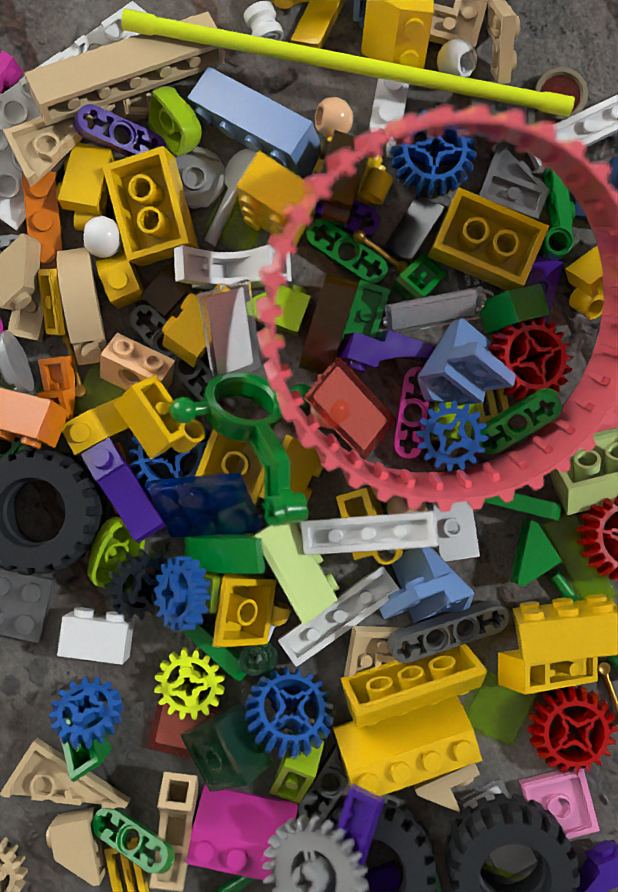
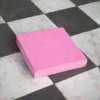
M582 766L578 776L568 769L565 774L556 770L519 780L521 792L526 802L528 803L529 800L533 799L541 803L544 810H549L556 817L559 825L562 826L568 839L600 831Z

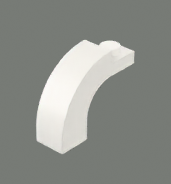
M270 245L240 252H212L180 246L174 248L176 282L192 284V288L214 290L219 283L228 289L242 286V289L267 287L258 275L260 267L272 264L275 250ZM289 252L281 272L287 278L286 283L292 282Z

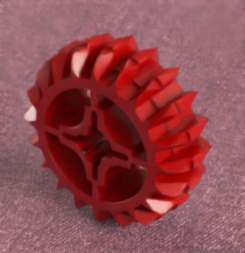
M538 318L535 321L531 319L514 326L504 327L500 329V333L497 332L492 336L491 339L495 344L489 345L488 349L491 351V354L503 362L513 373L514 371L520 372L525 379L523 381L516 375L514 386L505 388L503 395L510 396L514 393V401L519 402L543 388L553 389L558 393L560 391L559 386L565 385L568 382L564 375L571 373L573 369L566 362L571 361L574 356L566 354V349L570 347L571 343H563L561 341L565 332H554L556 323H549L545 326V318ZM535 340H537L543 347L538 346ZM514 341L515 345L512 346L514 349V357L510 361L509 351ZM529 356H538L537 359L532 360V362L530 363L525 362L520 364V361L527 359V357ZM548 359V370L546 372L545 362Z
M617 496L614 503L609 498L604 499L603 507L596 503L591 505L590 510H587L588 514H582L579 517L583 521L584 526H578L575 529L582 533V539L577 540L575 543L584 545L585 549L579 555L583 558H589L586 566L596 569V574L607 577L612 581H618V536L612 535H618ZM613 514V518H610L608 526L604 529L606 521Z
M578 685L576 690L573 686L564 687V692L560 688L553 689V696L542 692V697L546 701L543 704L533 702V706L538 710V713L528 714V718L534 724L527 726V731L530 735H533L529 742L533 748H537L535 752L540 759H545L548 767L554 768L557 766L559 772L564 774L570 769L573 774L578 776L581 766L586 772L591 773L590 764L593 762L598 766H602V761L599 758L602 754L611 757V752L607 749V745H616V740L610 734L618 731L617 726L610 723L615 719V716L610 710H607L609 707L608 703L603 699H599V695L593 690L587 693V689L582 685ZM570 706L585 707L583 710L577 709L573 713H567L563 710ZM555 717L556 724L555 727L550 731L551 735L549 736L550 724L553 718ZM565 719L575 727L574 731L578 735V738L572 732H569V726L565 722ZM593 728V733L590 739H588L589 731ZM572 745L580 747L579 749L573 751L560 750L562 747L566 749Z

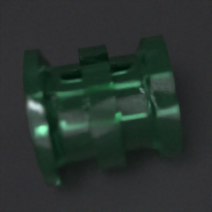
M269 642L264 645L247 646L241 651L238 659L239 667L250 676L267 673L277 664V650ZM259 654L262 660L256 663L254 657Z

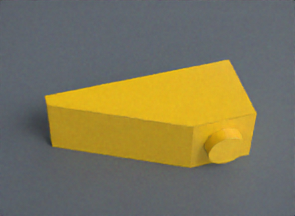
M120 397L88 410L64 423L62 433L74 455L83 454L108 437L115 440L131 431L114 406V403Z
M519 649L498 652V685L522 694L598 682V657L524 664Z

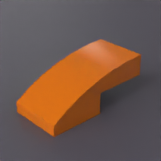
M72 355L38 359L44 391L36 393V396L51 400L67 409L69 412L65 420L66 423L73 419L75 407V375Z

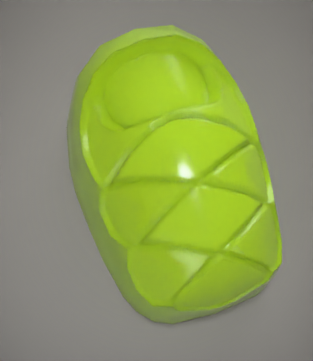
M162 86L154 89L150 99L149 119L147 122L152 131L159 134L165 140L167 148L176 156H182L196 149L201 139L202 129L192 107L178 95L173 87Z
M111 517L106 520L94 539L88 560L87 575L93 584L104 588V584L112 582L107 573L108 571H117L118 567L115 561L119 560L122 563L127 561V552L136 557L139 549L144 550L145 539L140 543L134 541L121 517Z

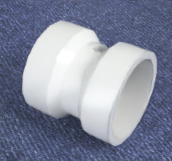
M270 1L254 3L245 10L243 15L247 27L252 29L251 35L278 41L282 40L284 33L281 25L275 21L276 12Z

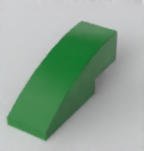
M202 533L183 537L185 557L199 560V569L205 568L206 572L241 574L265 572L262 540L259 537L235 533L223 535Z

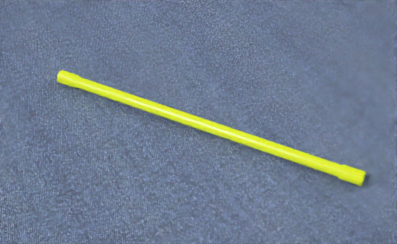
M123 9L121 27L124 31L180 39L534 108L541 112L566 117L570 116L575 99L573 96L548 91L538 92L161 18L140 11Z

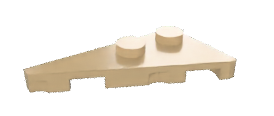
M113 102L100 108L110 112L115 107V104ZM88 115L85 118L88 122L87 127L92 129L96 125L93 123V117ZM74 116L47 126L42 117L3 130L30 187L48 173L83 138L74 128Z
M38 737L33 741L0 792L2 797L8 798L11 795L30 796L32 797L31 800L36 801L49 799L54 803L81 805L83 802L102 804L101 808L109 809L117 807L125 809L131 799L91 772H88L75 782L71 781L65 755Z

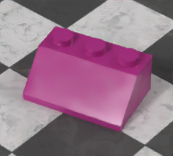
M205 783L192 828L186 864L264 880L273 874L272 870L262 868L265 862L273 860V858L271 859L264 855V851L271 846L268 840L276 834L279 826L286 825V822L291 818L296 819L299 803Z

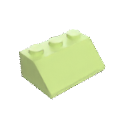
M618 428L596 432L593 435L596 446L591 451L580 448L569 458L571 468L565 473L556 468L550 472L555 494L567 515L590 510V506L595 503L603 507V500L609 498L614 503L615 498L618 496Z
M301 522L276 527L268 525L257 531L253 537L261 538L263 554L303 625L313 620L338 600L335 591L340 588L331 572L325 575L319 563L324 561L321 554L304 555Z

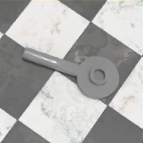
M243 149L237 152L228 162L224 178L228 190L204 239L206 243L216 246L238 199L236 185L257 152L251 149Z

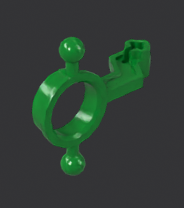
M227 372L217 375L208 382L204 394L205 401L193 402L185 397L175 399L170 406V416L179 424H187L192 422L195 416L205 415L208 423L216 432L232 440L249 442L264 468L266 503H263L268 525L276 527L305 521L309 513L306 497L302 492H292L290 489V458L273 432L275 426L283 419L276 396L278 390H272L269 381L262 377L246 372ZM301 383L293 386L290 393L298 389L304 402L299 407L304 409L310 406L313 401L311 397L313 394L312 388L307 384ZM228 396L250 399L263 406L269 413V416L260 420H245L234 417L224 411L217 400Z

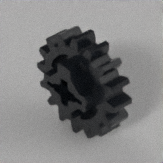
M139 549L136 557L127 552V561L122 563L116 560L117 571H108L107 573L112 582L104 584V588L109 593L106 598L119 615L123 613L127 619H131L136 614L140 620H143L147 611L153 616L156 615L155 607L157 605H154V602L158 598H156L154 588L159 586L156 575L163 574L161 565L168 564V560L152 549L148 555L143 549Z

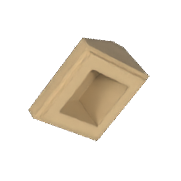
M150 90L114 102L116 114L131 122L149 118Z

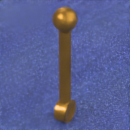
M356 230L354 232L353 238L356 242L364 243L395 266V271L398 274H401L408 268V264L405 261H397L365 236L364 231Z
M69 333L63 335L62 342L67 346L68 355H72L76 384L75 396L83 398L87 395L88 390L82 385L73 344H71Z
M600 661L598 662V673L603 676L616 713L615 722L618 725V699L609 676L611 668L608 663Z

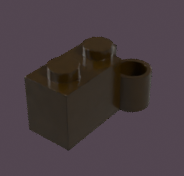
M335 130L331 141L325 140L320 159L324 162L321 171L315 170L313 175L323 176L329 171L326 158L332 153L343 149L354 152V139L357 137ZM367 153L352 164V167L355 169L352 175L344 177L341 173L327 187L332 193L327 199H322L321 197L317 199L325 203L321 220L346 228L369 160Z

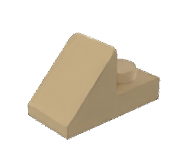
M474 763L414 784V788L418 796L460 812L450 788L466 786L474 780V777L479 776L480 773Z

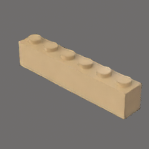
M209 12L181 20V22L217 28ZM139 34L109 45L100 46L97 49L76 56H70L46 66L37 67L34 70L25 72L24 75L31 96L47 126L75 116L84 105L93 104L102 107L205 71L208 66L214 68L224 64V48L159 35Z

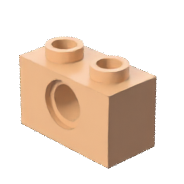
M116 333L100 355V378L128 390L131 385L156 375L167 390L172 383L175 360Z

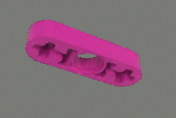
M422 367L411 368L402 379L393 449L399 457L405 459L418 456L422 449L418 448V445L424 442V437L418 436L417 432L413 431L411 441L416 443V448L410 449L409 454L404 453V447L399 446L400 440L406 439L408 431H401V424L409 428L419 427V431H425L426 426L422 425L420 420H427L429 401H425V399L421 401L416 398L405 399L406 393L412 395L414 390V384L409 383V379L414 378L416 373L419 374L423 369ZM420 387L417 396H423ZM415 404L420 408L421 417L417 422H409L405 419L403 412L407 405Z

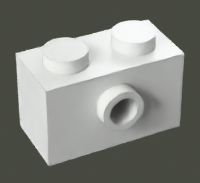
M428 502L426 504L427 511H435L438 534V545L432 546V548L446 562L480 557L473 509L468 503L454 502L449 512H440L434 502Z
M83 607L74 608V611L62 617L57 656L122 665L130 657L134 619H127L123 613L119 615L117 612H106V616L93 614V609Z

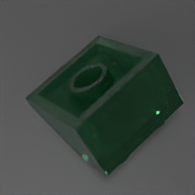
M243 704L224 709L180 734L210 792L248 786L274 763L269 753L265 751L266 744L262 742L256 745L255 739L258 732L249 733L248 727L252 722L245 719L247 711Z

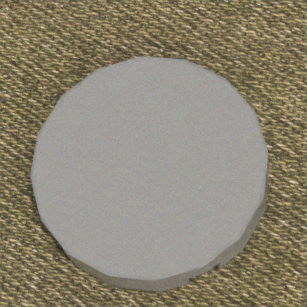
M196 146V149L182 156L174 155L189 210L200 211L209 209L219 202L226 189L224 181L226 173L224 165L217 154L207 148Z
M7 330L0 332V372L3 379L9 385L14 384L17 387L13 389L15 392L24 394L32 392L34 389L33 374L22 346L11 332Z

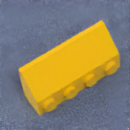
M463 644L410 663H400L394 660L340 679L350 714L356 728H360L363 726H373L379 721L393 716L405 715L411 710L426 705H435L440 700L455 695H465L470 690L481 687L487 673L484 665L467 644Z
M458 695L440 700L435 705H426L411 710L402 716H393L381 720L373 726L356 728L354 721H350L333 727L349 786L356 784L378 796L482 761L474 729Z

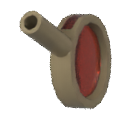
M558 67L550 69L541 76L533 91L538 92L548 91L573 96L575 99L574 106L569 117L580 113L587 103V84L583 77L571 68ZM535 109V124L544 121L557 124L569 118Z

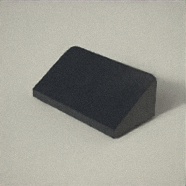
M416 196L383 249L410 265L443 214L445 207L423 197Z

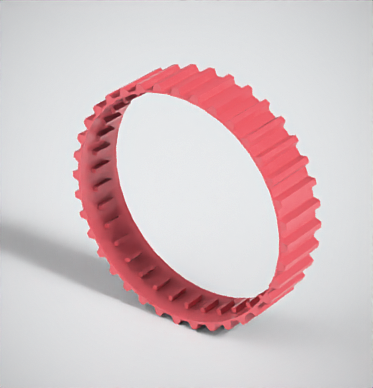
M476 105L456 113L453 112L451 106L440 107L422 114L418 118L411 114L385 124V132L377 128L354 139V152L343 149L332 153L326 158L328 172L323 176L318 174L308 176L302 182L306 195L302 198L299 205L286 204L282 213L288 220V223L282 235H270L267 242L275 250L272 258V264L260 267L258 275L267 287L266 296L256 300L255 309L260 321L266 323V328L259 331L257 337L262 355L270 358L264 364L271 389L278 390L276 396L286 421L293 420L299 440L305 448L315 446L322 465L328 471L340 466L351 487L357 489L364 483H367L371 486L378 500L386 502L393 495L402 497L409 509L417 510L423 501L434 502L440 512H449L454 502H467L473 510L482 508L485 498L498 495L506 503L513 500L515 489L527 484L534 490L543 487L544 475L555 468L565 473L571 468L569 458L580 448L591 451L596 446L593 435L599 430L601 425H614L617 417L613 412V408L618 402V190H613L606 182L611 168L605 162L589 163L583 158L586 144L581 140L575 139L561 142L555 139L556 125L548 121L524 126L523 112L511 110L490 117L488 106ZM444 129L458 130V137H468L475 135V132L488 135L487 141L498 142L505 140L516 145V151L521 153L529 152L541 161L543 167L551 168L563 181L562 183L565 187L571 190L585 212L597 241L603 270L604 301L600 330L591 359L578 385L562 406L560 415L519 446L492 460L465 468L464 470L409 472V470L386 468L380 462L372 463L361 459L358 452L353 449L351 452L343 449L332 433L328 436L323 434L318 429L320 425L314 414L311 413L309 416H306L300 409L299 405L304 402L298 389L290 393L284 379L292 375L287 363L279 365L277 348L284 347V340L281 334L275 335V316H282L283 310L280 305H276L279 284L286 285L287 280L286 276L281 274L282 267L288 252L293 255L295 254L297 247L291 244L301 223L309 225L312 220L307 214L314 202L319 197L327 199L332 194L327 187L341 173L344 177L352 175L355 172L352 164L367 153L370 159L382 155L383 152L380 145L395 137L398 146L413 142L411 132L427 130V139L443 136Z

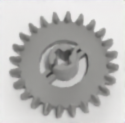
M302 815L298 820L291 818L286 822V825L279 826L276 834L268 840L271 846L264 851V855L268 858H273V860L265 862L262 868L273 871V874L264 879L265 884H276V888L271 892H328L327 886L334 877L333 867L337 876L335 892H363L368 888L367 880L361 877L367 872L366 867L357 862L362 857L359 851H352L351 848L354 845V841L352 839L346 841L343 839L344 830L342 828H339L336 832L333 831V823L330 820H327L322 825V821L318 816H314L311 820L306 815ZM303 851L305 862L296 869L298 855Z

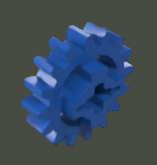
M453 400L451 408L446 409L445 404L441 402L439 403V412L436 413L431 408L428 410L431 416L429 421L426 419L420 420V423L426 427L425 431L417 432L418 436L424 437V442L420 443L418 448L428 449L429 452L426 453L424 458L428 460L435 457L436 468L444 462L447 463L448 471H452L453 464L458 463L461 470H464L465 460L468 459L475 464L477 461L473 454L475 452H485L479 446L480 441L488 440V436L480 434V430L487 427L486 423L478 424L476 422V419L480 416L479 412L472 415L468 413L469 404H466L461 410L458 409L457 401ZM456 414L451 423L442 425L436 422L438 418L444 415ZM467 420L473 428L474 440L466 436L464 425ZM459 421L457 434L461 437L460 441H453L444 450L447 438L443 435V431L445 429L451 430ZM430 432L439 437L441 445L437 452L431 444ZM463 447L468 450L462 456L448 457L453 449Z
M192 557L169 558L168 564L161 565L163 574L156 575L159 586L154 588L156 598H158L155 600L154 605L160 606L158 617H165L164 626H171L172 631L195 629V624L203 622L201 613H208L205 601L211 599V595L207 593L206 589L210 585V581H204L203 577L205 576L206 569H199L200 561L192 560Z
M84 677L82 684L79 686L73 681L70 682L71 690L68 692L60 690L61 700H55L51 703L54 711L49 713V718L55 736H59L62 744L70 741L73 749H77L81 742H84L86 748L90 749L92 741L96 739L100 744H103V735L105 733L114 735L113 724H121L122 722L120 713L124 711L119 691L117 689L113 690L112 684L109 681L102 685L100 677H96L93 683H88L87 678ZM101 698L108 703V707L104 705V702L100 701ZM66 718H69L73 724L72 727L66 723Z

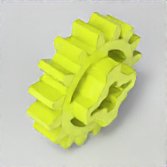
M183 647L180 657L173 651L169 655L170 662L163 660L160 664V668L164 672H158L154 678L161 682L154 689L155 693H163L159 704L164 705L168 703L170 705L168 709L169 715L175 710L180 711L179 717L181 720L184 719L186 713H191L193 720H197L200 710L207 716L211 711L209 704L217 707L220 702L217 695L223 694L225 690L223 685L218 684L224 681L225 673H217L216 671L220 665L216 662L212 664L210 662L211 657L207 654L204 657L201 656L199 647L195 649L193 654L189 653L187 647ZM195 664L200 665V666L203 667L206 671H202L201 669H199L198 667H196ZM180 665V675L170 679L172 670ZM187 677L190 678L192 683L196 682L194 689L190 688L189 684H184ZM211 687L207 697L200 701V692ZM175 695H177V696L180 697L182 700H184V702L181 701V700H179Z

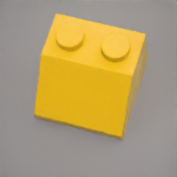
M367 0L361 53L370 59L424 69L434 14V0Z
M213 429L192 484L255 507L264 486V468L249 442H240L226 438Z
M286 434L282 447L290 458V489L292 492H302L308 502L313 489L307 486L312 475L317 478L319 477L323 465L316 448H305L300 440ZM263 486L259 496L265 499Z
M226 573L223 576L213 646L230 647L264 645L268 643L276 579L255 573Z

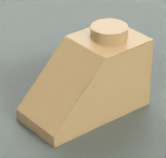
M22 233L0 254V308L14 311L20 310L31 302V296L38 290L39 279L37 271L40 269L41 243L34 237Z
M90 807L58 814L48 827L46 833L47 845L53 850L54 860L92 886L100 885L107 871V864L102 839L95 835L92 828L96 808Z

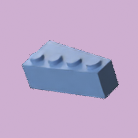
M208 66L187 97L195 110L194 113L198 120L206 125L211 123L229 138L235 139L257 153L258 151L262 152L302 179L311 176L322 150V145L313 122Z

